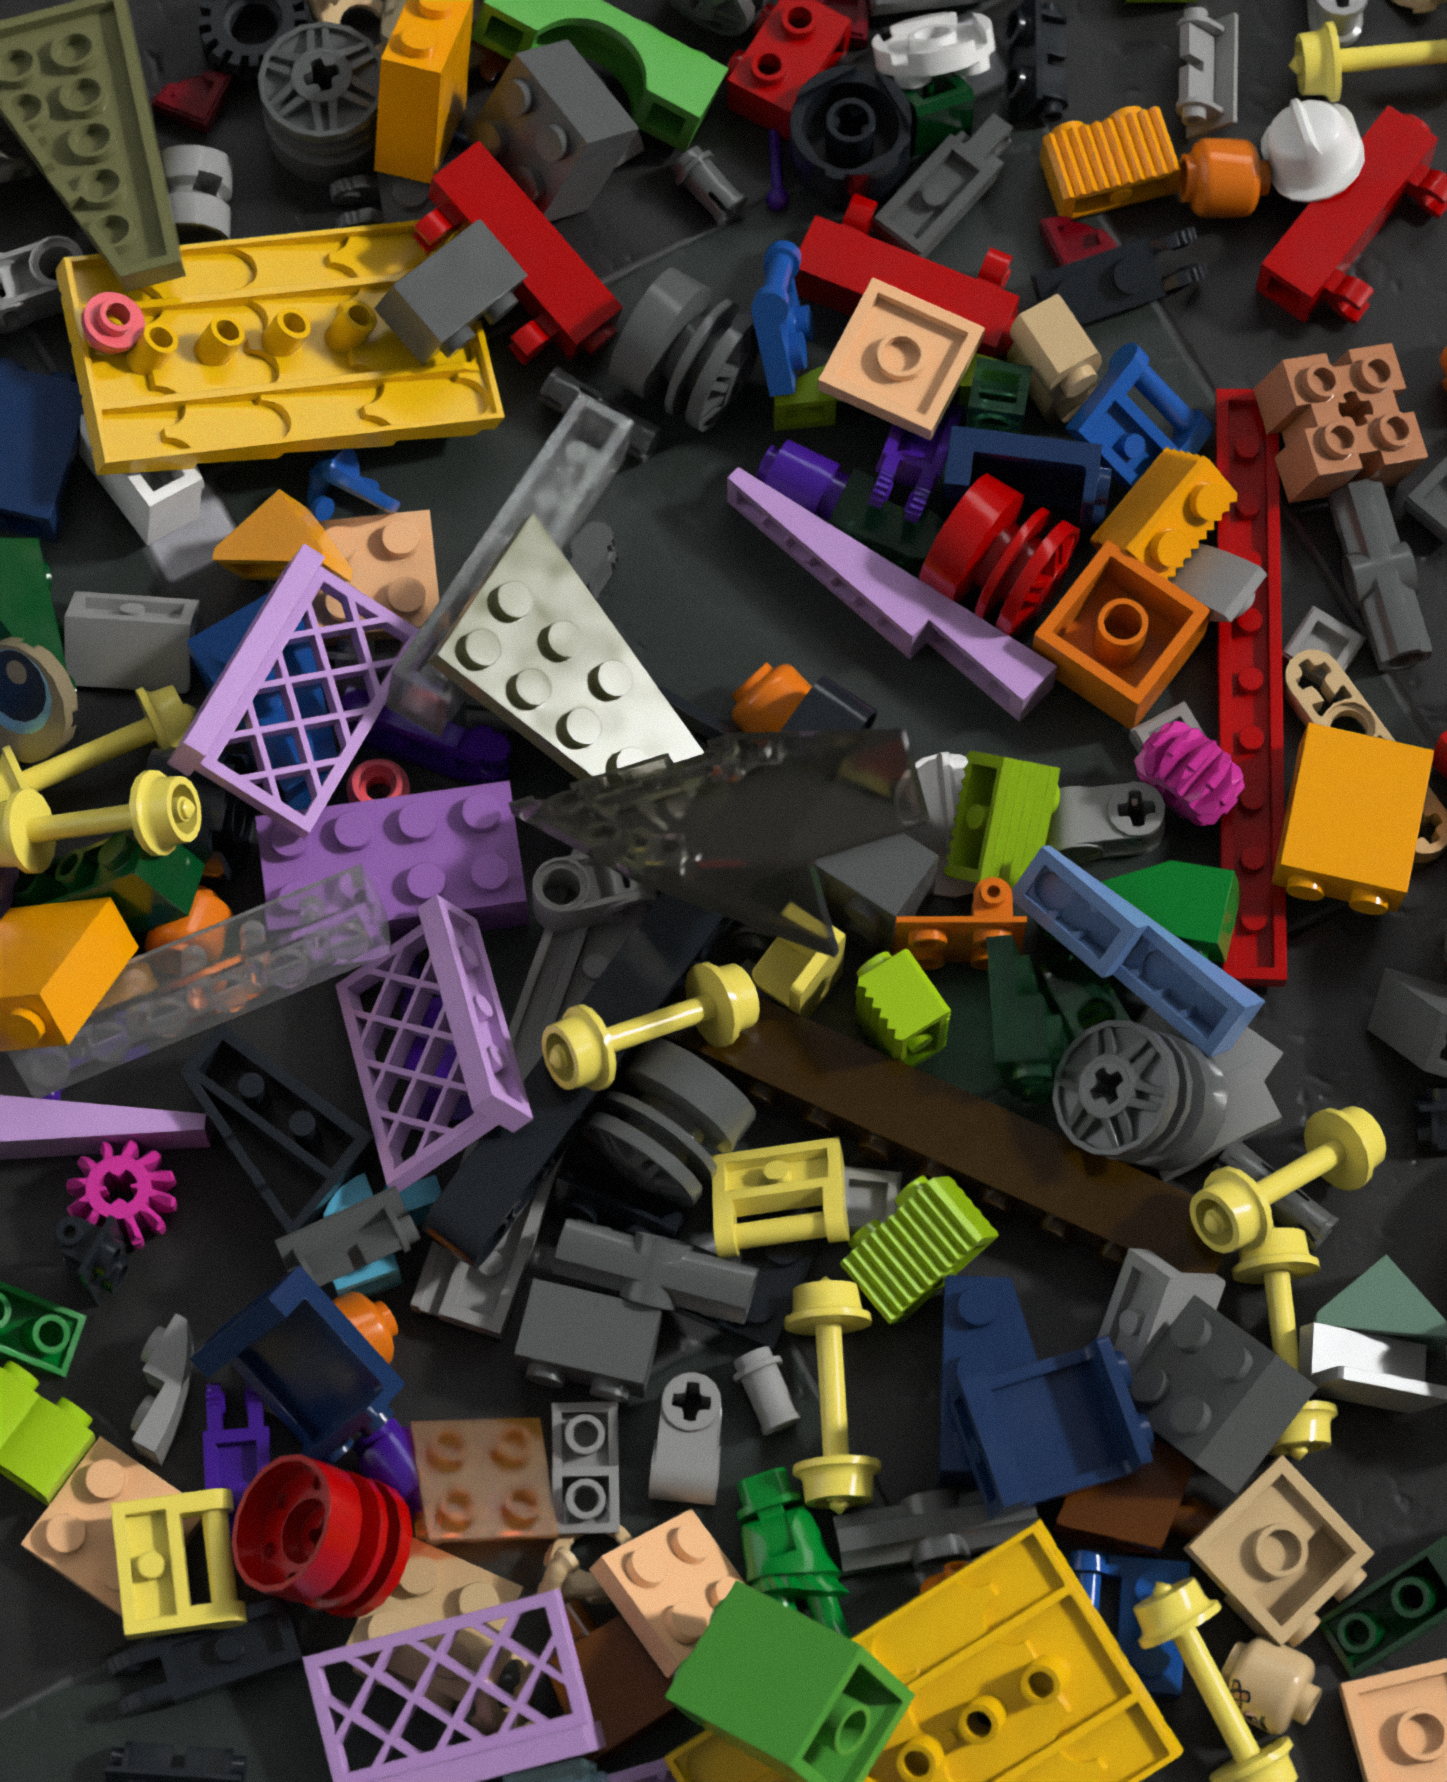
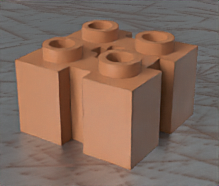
M1392 343L1349 349L1333 365L1330 364L1327 353L1284 359L1253 389L1267 434L1281 432L1285 448L1274 458L1289 503L1329 497L1331 492L1339 490L1349 480L1354 482L1369 479L1374 482L1382 481L1383 487L1395 486L1428 458L1414 411L1402 413L1399 411L1396 398L1407 388Z

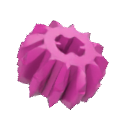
M1174 721L1172 723H1165L1157 733L1153 732L1141 746L1143 750L1134 760L1139 780L1155 787L1162 795L1165 807L1175 811L1181 819H1189L1194 825H1214L1222 814L1224 816L1227 815L1237 803V796L1245 788L1241 768L1232 762L1231 755L1223 751L1215 740H1210L1204 736L1198 728H1190L1184 722Z
M129 1139L123 1146L121 1156L115 1155L109 1142H102L99 1146L103 1158L102 1161L96 1163L86 1156H80V1159L77 1161L80 1170L87 1178H73L67 1181L66 1188L68 1193L78 1198L67 1207L70 1216H78L101 1228L108 1215L115 1217L122 1234L128 1235L134 1249L141 1250L144 1247V1238L141 1234L143 1229L147 1227L157 1235H163L167 1229L157 1213L168 1214L177 1210L178 1204L175 1197L166 1193L176 1185L174 1174L172 1171H159L163 1160L160 1153L156 1150L147 1152L139 1158V1147L136 1141ZM116 1188L124 1193L131 1189L134 1198L129 1203L119 1198L113 1202L110 1193Z

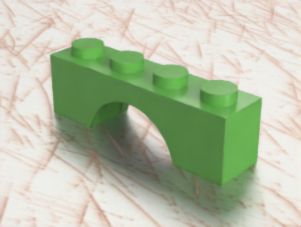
M484 0L471 34V39L510 60L518 52L568 39L582 57L600 64L619 80L630 101L631 118L639 129L685 153L712 106L729 69L712 60L705 53L686 46L658 31L651 24L640 21L603 0Z

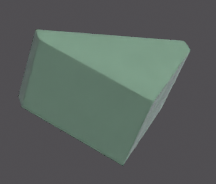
M1387 1254L1321 1308L1313 1322L1426 1345V1351L1440 1352L1447 1340V1321Z

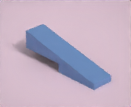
M1050 845L1040 848L1012 889L1013 902L1100 977L1105 978L1114 975L1209 1058L1230 1051L1265 1003L1264 999Z

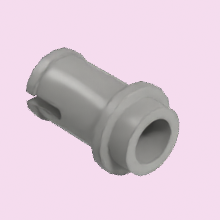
M769 1346L750 1351L733 1361L737 1373L733 1375V1380L736 1384H743L762 1427L763 1435H770L781 1431L802 1419L778 1368L783 1363L781 1356H773Z

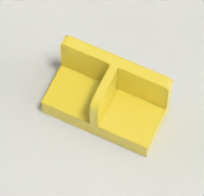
M792 898L777 918L776 939L752 970L754 985L790 1011L810 1019L843 974L846 934Z

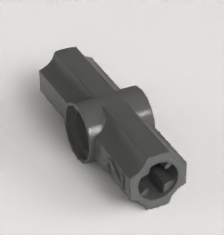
M1363 479L1347 483L1339 490L1331 492L1328 502L1333 515L1335 529L1344 552L1342 557V573L1349 601L1355 610H1361L1378 670H1389L1393 673L1411 669L1417 664L1430 659L1433 652L1431 640L1428 636L1416 597L1418 595L1419 583L1413 554L1408 543L1405 541L1400 542L1382 481L1374 482L1369 479Z
M568 1218L565 1221L558 1241L552 1273L620 1291V1297L666 1310H676L677 1307L700 1312V1314L744 1324L754 1296L759 1268L692 1251V1245L670 1238L635 1231V1235L612 1230L610 1227H603L580 1219Z
M939 1489L906 1497L900 1501V1505L832 1517V1525L842 1576L909 1564H912L914 1569H932L944 1567L946 1563L953 1561H965L971 1557V1553L988 1551L1037 1521V1512L1034 1506L989 1520L980 1491L959 1494L955 1489Z

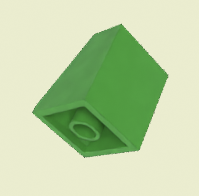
M736 1580L727 1596L713 1609L709 1625L690 1656L684 1659L678 1666L674 1674L673 1684L664 1698L696 1724L792 1782H864L915 1697V1694L862 1645Z

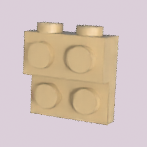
M1283 1455L1275 1457L1183 1548L1227 1595L1223 1600L1257 1636H1268L1279 1646L1287 1642L1291 1648L1301 1643L1319 1625L1321 1620L1314 1613L1331 1596L1339 1602L1362 1583L1367 1574L1361 1566L1374 1554L1367 1544Z
M412 1537L410 1557L398 1586L383 1605L364 1617H359L346 1646L522 1599L525 1592L524 1587ZM508 1617L487 1622V1624L501 1631ZM472 1627L461 1629L447 1655L477 1673L486 1653L491 1649L495 1641ZM445 1634L427 1638L424 1641L437 1648ZM409 1644L397 1647L384 1672L415 1689L431 1658ZM382 1651L360 1657L374 1665ZM441 1665L424 1697L451 1712L453 1706L458 1708L471 1683ZM353 1666L352 1672L367 1679L368 1675ZM378 1681L377 1685L388 1688Z

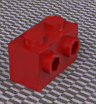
M779 0L777 5L768 3L756 21L753 35L756 37L746 52L738 49L727 65L729 69L723 82L727 83V109L767 130L774 129L778 131L782 138L789 141L790 116L799 91L814 75L826 69L839 66L850 49L851 19L815 0Z

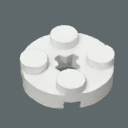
M956 12L928 14L898 22L890 26L891 39L883 42L880 35L877 34L872 40L876 69L882 74L894 76L895 83L901 89L925 86L931 82V76L954 72L959 76H972L983 73L990 68L989 55L995 50L992 22L985 15L972 13L974 24L958 23Z

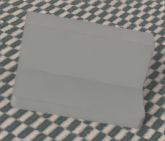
M75 591L64 616L65 663L68 675L72 676L76 686L130 690L143 687L146 691H155L173 684L177 693H187L192 680V660L186 641L194 637L199 624V600Z
M1129 1248L1097 1338L1109 1336L1114 1351L1120 1350L1124 1354L1130 1367L1131 1376H1133L1194 1295L1198 1296L1215 1310L1217 1309L1225 1287V1281L1216 1274L1181 1273L1149 1249Z
M1316 1322L1300 1327L1298 1372L1318 1387L1313 1395L1408 1414L1447 1403V1386L1425 1382L1426 1345Z

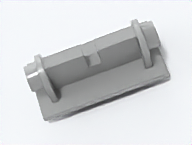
M1190 7L1184 11V17L1179 19L1177 23V30L1180 33V58L1186 60L1187 65L1179 68V100L1176 103V113L1182 116V123L1186 125V139L1189 141L1237 123L1238 14L1235 12L1213 20L1208 17L1206 9Z

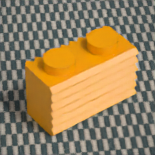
M1139 106L1124 107L1113 112L1102 122L1095 121L1090 125L1084 124L1081 121L1065 122L1055 127L1042 138L1040 163L1058 216L1071 217L1072 220L1177 193L1181 169L1160 108L1157 106H1153L1149 110L1142 109Z
M1166 447L1090 538V543L1099 551L1105 542L1109 540L1168 580V577L1176 576V568L1183 567L1185 558H1191V549H1199V540L1206 539L1207 530H1214V521H1222V513L1229 511L1230 502H1237V492L1204 455L1200 457L1196 453L1193 455L1190 452L1185 453L1182 450L1179 452L1175 448L1171 450L1169 447Z

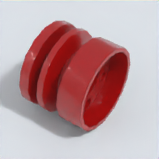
M985 473L963 495L944 523L926 556L919 580L957 604H961L977 587L980 588L981 593L976 604L975 615L989 622L1001 610L996 622V628L1015 639L1023 632L1033 618L1046 608L1060 587L1068 571L1069 560L1079 540L1080 529L1063 520L1048 534L1053 522L1054 513L1044 507H1041L1032 514L1022 526L1018 525L1017 522L1022 512L1025 495L991 474Z
M293 1454L280 1456L263 1467L246 1488L235 1514L231 1543L235 1567L247 1585L260 1592L291 1602H302L313 1609L325 1610L341 1618L364 1617L383 1605L398 1586L410 1557L413 1530L409 1508L398 1490L380 1481L365 1478L351 1471L345 1472L331 1464L308 1456Z

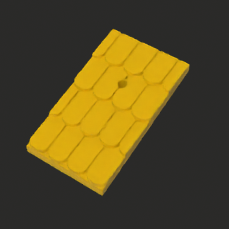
M419 220L180 245L186 272L185 277L128 292L124 290L99 254L63 257L55 272L59 292L62 294L61 302L69 341L72 344L71 351L80 395H82L81 401L90 446L93 448L92 456L96 475L194 469L200 463L275 459L281 457L284 453L393 446L396 441L474 436L482 430L496 429L505 416L481 320L471 327L476 336L458 353L447 359L442 352H439L422 366L374 309L393 284L460 233L458 231L454 232L439 248L429 255L412 238V234L416 232L414 225ZM103 292H117L129 297L138 305L144 316L145 328L139 335L134 347L127 351L109 354L95 349L87 341L82 326V313L89 300L95 295ZM106 315L113 324L123 325L114 316Z
M1041 1519L1025 1527L850 1638V1640L862 1645L915 1694V1697L864 1782H1140L1178 1758L1184 1751L1169 1725L1164 1721V1717L1135 1670L1128 1663V1659L1099 1612L1092 1605V1601L1063 1554L1056 1547V1543ZM976 1711L985 1713L990 1718L991 1725L979 1722L976 1718ZM706 1729L663 1758L677 1782H792Z

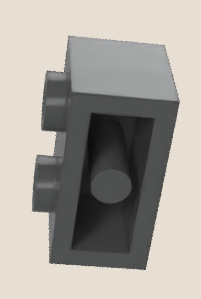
M478 219L393 284L374 309L423 366L439 352H442L447 359L458 353L476 336L471 327L483 318L490 325H493L505 316L519 302L513 293L528 275L481 219Z
M533 1278L514 1352L516 1369L526 1371L525 1378L543 1386L561 1388L564 1386L565 1380L590 1386V1394L612 1402L625 1403L628 1401L629 1395L644 1398L663 1324L662 1309Z

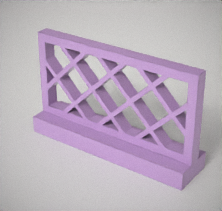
M305 543L285 566L167 762L168 765L186 776H190L194 770L303 839L311 832L426 635L417 627L320 566L325 556ZM319 589L341 602L346 623L324 627L318 626L312 601ZM359 615L363 616L366 619L360 620ZM303 619L306 630L295 631L299 622ZM383 629L404 644L395 658L373 662L364 632ZM351 634L359 664L331 669L322 639ZM309 641L318 672L289 677L282 653L284 647ZM273 667L276 679L265 681ZM387 671L379 685L376 673ZM363 676L370 702L367 707L343 711L335 681ZM321 683L330 714L302 719L293 688ZM280 691L288 722L260 727L252 702L253 699L259 694ZM243 718L246 729L235 731ZM358 721L350 734L347 723ZM334 725L341 749L339 755L335 758L314 761L305 730ZM292 733L301 764L272 769L263 738ZM250 741L259 772L239 775L217 761L226 745ZM329 771L321 784L318 772ZM305 776L312 801L304 815L281 801L276 780ZM262 783L264 790L259 788L255 784Z
M437 894L417 908L421 921L419 926L335 985L386 1185L389 1188L396 1186L399 1193L497 1125H501L514 1133L533 1120L478 921ZM428 947L430 955L420 979L408 977L407 975L415 956ZM379 981L384 982L372 1012H364L359 995ZM402 987L415 989L402 1021L391 1019L390 1015ZM433 994L442 997L443 1006L433 1029L420 1026ZM385 1028L395 1030L397 1033L385 1062L376 1061L375 1051ZM415 1037L426 1038L428 1041L416 1070L412 1071L403 1068ZM446 1045H454L457 1055L447 1079L434 1076ZM398 1078L411 1082L396 1114L389 1111L388 1101ZM429 1086L442 1089L429 1122L416 1119ZM460 1095L469 1096L474 1114L454 1128L447 1127ZM411 1129L423 1131L424 1134L415 1155L403 1162L401 1152Z
M560 1589L303 1657L333 1782H478L607 1747L600 1720L595 1722L593 1720ZM546 1607L552 1637L541 1656L511 1639L510 1636L524 1612ZM508 1617L501 1631L487 1624V1622ZM468 1627L474 1628L495 1641L477 1673L447 1655L460 1630ZM445 1634L437 1648L424 1641V1639ZM405 1644L411 1645L431 1658L414 1690L384 1672L397 1647ZM504 1647L535 1666L518 1698L487 1680ZM382 1651L374 1665L360 1657ZM556 1651L561 1669L550 1663ZM347 1661L368 1675L352 1706L331 1694L324 1666ZM441 1665L471 1683L454 1715L424 1697ZM544 1672L566 1686L572 1714L550 1719L527 1705ZM378 1681L408 1700L391 1731L361 1713ZM481 1689L511 1707L499 1732L489 1736L464 1722ZM418 1706L448 1725L436 1748L432 1751L423 1752L400 1738ZM336 1711L345 1716L340 1727ZM521 1714L535 1722L534 1724L513 1729ZM356 1723L385 1741L371 1767L350 1772L344 1742ZM457 1731L471 1739L470 1741L450 1746ZM394 1748L409 1756L387 1762Z

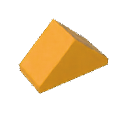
M280 489L214 548L212 558L213 561L243 580H278L285 566L305 543L325 556L320 566L343 581L351 582L353 572L351 566L311 510Z

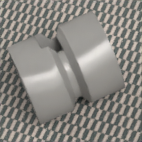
M178 145L160 151L179 244L230 240L231 210L227 203L232 198V159L224 152L201 145Z

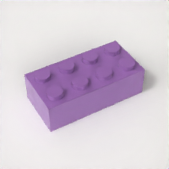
M509 781L325 806L311 832L305 839L267 815L255 816L270 937L277 961L394 944L421 924L417 908L436 894L476 918L480 932L530 925ZM306 809L296 811L304 815Z

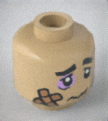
M1265 1635L1256 1636L1248 1644L1238 1641L1230 1652L1220 1673L1245 1722L1272 1735L1284 1733L1294 1720L1305 1725L1310 1719L1322 1692L1321 1688L1312 1684L1315 1673V1665L1312 1659L1284 1644L1279 1646Z

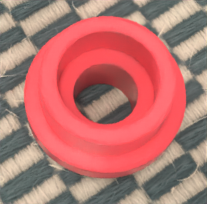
M103 292L95 295L89 300L82 313V326L87 341L95 349L104 353L114 354L131 349L137 343L139 335L145 328L144 316L138 305L129 297L117 292ZM106 315L114 316L123 325L113 324Z
M375 758L359 764L352 771L347 782L349 803L374 800L367 793L375 784H385L391 789L386 798L410 795V783L406 772L397 763L388 759Z

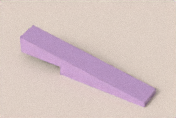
M737 467L727 477V502L909 659L928 643L1018 722H1021L1053 689L1057 665L741 468Z
M0 1095V1160L101 1154L99 1146L102 1142H109L114 1153H120L129 1139L137 1142L139 1151L211 1146L212 1129L207 1114Z

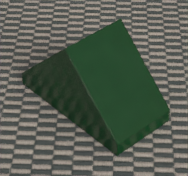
M954 72L931 76V82L925 86L902 89L908 99L912 112L910 148L914 157L936 150L950 134L955 137L963 131L971 137L975 97L973 88L961 76L956 75ZM886 75L895 82L894 76Z

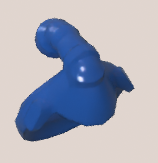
M353 449L334 450L328 457H321L314 464L313 468L309 470L308 476L310 480L306 494L307 506L318 521L329 520L333 515L334 501L325 496L327 489L332 485L390 514L396 513L401 505V502L381 492L377 481L360 476L357 454Z

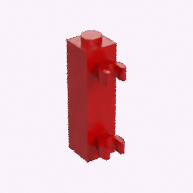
M1388 105L1361 138L1364 146L1365 162L1359 176L1347 189L1333 197L1309 203L1261 263L1255 290L1303 323L1307 322L1324 300L1330 304L1339 316L1356 325L1370 307V303L1367 301L1373 295L1374 290L1361 279L1346 275V271L1407 195L1413 197L1424 211L1438 219L1447 210V174L1429 168L1439 138L1431 133L1429 127L1420 118L1412 114H1402Z
M479 140L432 177L428 197L437 208L425 215L414 225L416 232L412 234V238L421 249L429 255L439 248L454 232L458 231L461 233L478 219H481L528 275L514 291L513 295L531 315L533 320L511 336L512 343L507 347L522 366L533 360L552 341L571 362L584 350L591 356L597 354L618 335L619 331L614 326L617 325L623 306Z
M855 193L848 205L841 225L815 215L799 249L801 252V265L797 275L794 277L798 296L852 317L873 277L985 327L984 339L976 353L998 360L1002 354H1008L1010 347L1014 343L1010 337V329L1017 318L1020 296L1004 290L1011 274V270L1008 268L1013 260L1012 255L990 247L978 277L975 279L870 237L872 220L875 217L873 213L878 203Z

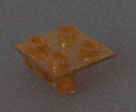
M540 1418L410 1422L422 1512H416L414 1528L417 1539H426L430 1545H439V1543L468 1542L469 1544H477L479 1541L497 1543L499 1540L535 1542L537 1539L558 1538Z

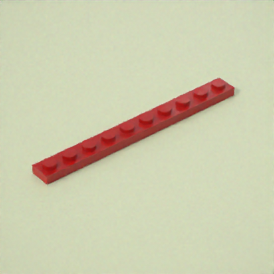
M1216 388L1214 396L1215 467L1237 492V502H1230L1229 511L1222 513V521H1215V547L1260 566L1268 574L1254 592L1255 600L1244 614L1233 619L1232 622L1216 621L1218 746L1223 751L1229 753L1232 762L1241 768L1245 788L1237 796V803L1226 816L1222 814L1219 818V868L1235 871L1242 890L1226 963L1220 962V968L1245 987H1285L1287 982L1286 888L1271 884L1285 817L1279 470L1274 458L1279 454V433L1267 434L1253 389Z

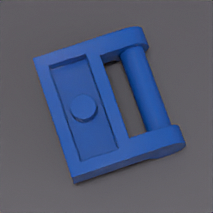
M779 240L768 246L763 259L764 284L763 287L756 291L751 305V313L770 397L795 393L799 372L801 369H807L808 366L806 343L813 342L814 340L812 313L809 305L800 306L794 280L800 269L801 252L794 243L787 240Z
M1135 342L1123 345L1113 354L1108 364L1109 371L1065 427L1079 442L1102 444L1100 465L1103 468L1112 469L1111 476L1127 493L1166 447H1169L1171 450L1175 448L1179 452L1182 450L1185 453L1197 454L1212 434L1214 428L1213 423L1202 411H1192L1148 365L1149 356ZM1132 386L1174 427V438L1172 440L1126 395Z
M1091 1550L1071 1551L1069 1566L1098 1612L1101 1579L1120 1581L1116 1641L1151 1697L1179 1699L1182 1693L1184 1662L1172 1639L1152 1648L1141 1649L1138 1639L1141 1637L1142 1631L1133 1608L1139 1602L1152 1595L1157 1581L1172 1585L1189 1578L1190 1562L1117 1556Z

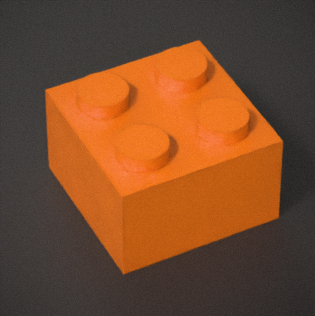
M1107 540L1036 631L1032 650L1057 665L1056 680L1131 730L1139 724L1204 639L1211 609Z

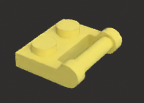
M839 1137L711 1155L717 1165V1173L712 1179L713 1232L718 1258L739 1257L741 1249L827 1237L829 1243L849 1241L844 1154ZM823 1205V1211L737 1223V1217Z
M208 1489L110 1503L124 1635L127 1640L203 1629H227L247 1623L245 1602L238 1600L228 1517V1514L234 1512L231 1489ZM192 1517L202 1518L211 1603L191 1605L182 1519Z

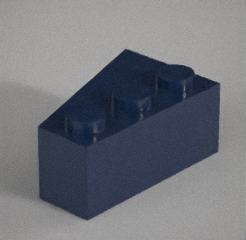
M945 1275L941 1302L937 1487L978 1488L946 1393L959 1379L985 1372L986 1377L1038 1362L1011 1277Z

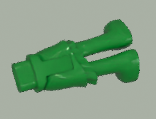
M786 1468L771 1469L738 1481L735 1486L742 1509L736 1515L741 1525V1544L746 1568V1585L797 1611L796 1600L806 1601L814 1621L848 1639L852 1638L853 1636L838 1600L849 1595L850 1592L837 1580L842 1576V1572L832 1561L813 1516L804 1506L805 1502L802 1493L793 1492Z

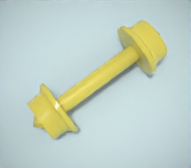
M1333 21L1323 22L1319 30L1296 35L1295 56L1288 66L1296 73L1301 95H1323L1327 98L1328 102H1339L1342 88V73L1447 63V39L1340 49L1336 26Z
M173 684L151 692L141 687L136 689L135 693L145 718L31 768L21 771L10 745L2 748L0 756V802L8 800L9 796L18 789L26 788L34 789L37 792L153 741H156L159 749H167L171 746L177 747L191 721L194 719L197 709L182 703Z
M146 770L136 776L131 787L129 804L52 815L51 809L44 797L36 790L18 789L9 796L8 800L0 802V867H17L25 874L42 873L49 868L53 860L56 840L126 830L134 831L135 837L142 849L151 856H167L175 850L176 845L189 843L198 835L202 815L197 791L192 782L186 777H167L159 770Z
M710 962L693 965L687 973L685 1001L606 1027L602 1019L592 1008L584 1004L572 1006L566 1010L562 1020L548 1025L543 1031L541 1043L546 1066L556 1083L566 1090L585 1086L593 1091L608 1088L615 1079V1052L695 1025L708 1043L718 1048L731 1045L739 1037L741 1031L754 1026L758 1021L760 1009L755 985L749 974L735 963L718 967Z
M1355 1106L1345 1107L1340 1110L1333 1108L1319 1110L1306 1122L1304 1140L1307 1153L1260 1181L1255 1182L1254 1179L1242 1170L1230 1166L1216 1169L1205 1179L1203 1189L1198 1191L1191 1199L1189 1210L1196 1233L1211 1249L1223 1254L1237 1249L1249 1251L1260 1248L1271 1237L1273 1219L1270 1205L1319 1176L1335 1188L1345 1191L1359 1189L1372 1178L1374 1168L1384 1160L1387 1150L1385 1137L1380 1125L1372 1115L1364 1109Z
M1273 1226L1271 1237L1263 1246L1249 1251L1239 1249V1263L1232 1268V1275L1235 1281L1241 1283L1265 1284L1272 1350L1298 1371L1299 1346L1291 1281L1315 1274L1320 1270L1318 1258L1309 1254L1304 1230ZM1307 1401L1268 1452V1455L1292 1456L1300 1461L1306 1454L1329 1448L1331 1446V1420L1338 1416L1336 1404L1328 1401Z
M824 1276L820 1281L801 1284L793 1288L792 1314L787 1315L784 1319V1329L788 1332L798 1335L816 1336L823 1457L806 1459L795 1463L792 1471L793 1476L802 1482L806 1506L816 1509H832L841 1515L847 1508L863 1506L873 1501L874 1475L879 1474L882 1470L881 1461L877 1458L849 1455L842 1334L860 1331L869 1327L872 1323V1314L863 1309L860 1288L857 1283L831 1280Z
M1194 1577L1183 1579L1172 1585L1157 1581L1152 1595L1139 1602L1133 1608L1142 1631L1138 1643L1141 1649H1148L1171 1639L1173 1640L1234 1758L1211 1773L1209 1777L1210 1782H1295L1298 1775L1289 1756V1750L1293 1746L1290 1737H1278L1257 1745L1196 1628L1220 1611L1222 1607L1219 1601L1208 1599Z

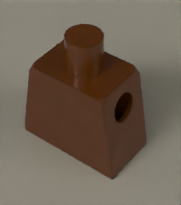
M1154 1438L1155 1448L1151 1452L1153 1461L1137 1475L1066 1496L1052 1536L1061 1540L1139 1558L1158 1559L1168 1532L1192 1540L1221 1509L1184 1495L1195 1464Z
M575 1599L564 1606L594 1722L600 1720L607 1746L580 1755L589 1773H592L682 1714V1712L664 1698L673 1684L674 1675L666 1678L621 1614L617 1615L598 1628L580 1599ZM547 1618L546 1623L550 1627L549 1619ZM556 1655L550 1663L561 1669L558 1655ZM546 1673L563 1716L572 1714L566 1686Z

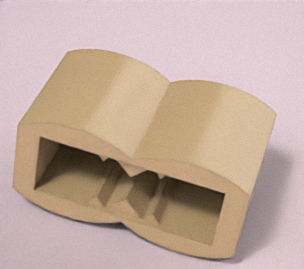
M1055 294L1017 316L1010 329V337L1014 343L1010 347L1006 358L1008 364L1021 369L1022 386L1049 424L1060 419L1063 423L1071 421L1098 385V375L1096 373L1102 363L1101 355L1059 294Z

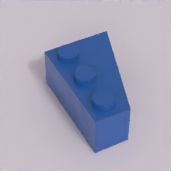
M269 593L186 641L193 668L209 692ZM301 619L295 631L306 630L303 619ZM309 641L284 647L282 653L289 677L318 672ZM273 667L265 681L276 679ZM321 683L293 688L302 719L328 714ZM280 691L255 696L252 702L260 727L288 722ZM243 718L235 731L246 729ZM331 726L305 730L314 761L338 756ZM292 733L263 738L272 769L301 764ZM250 741L242 742L256 764ZM329 771L318 772L321 784ZM304 775L276 780L283 803L294 810H303L309 806L312 800ZM343 777L334 791L344 786Z

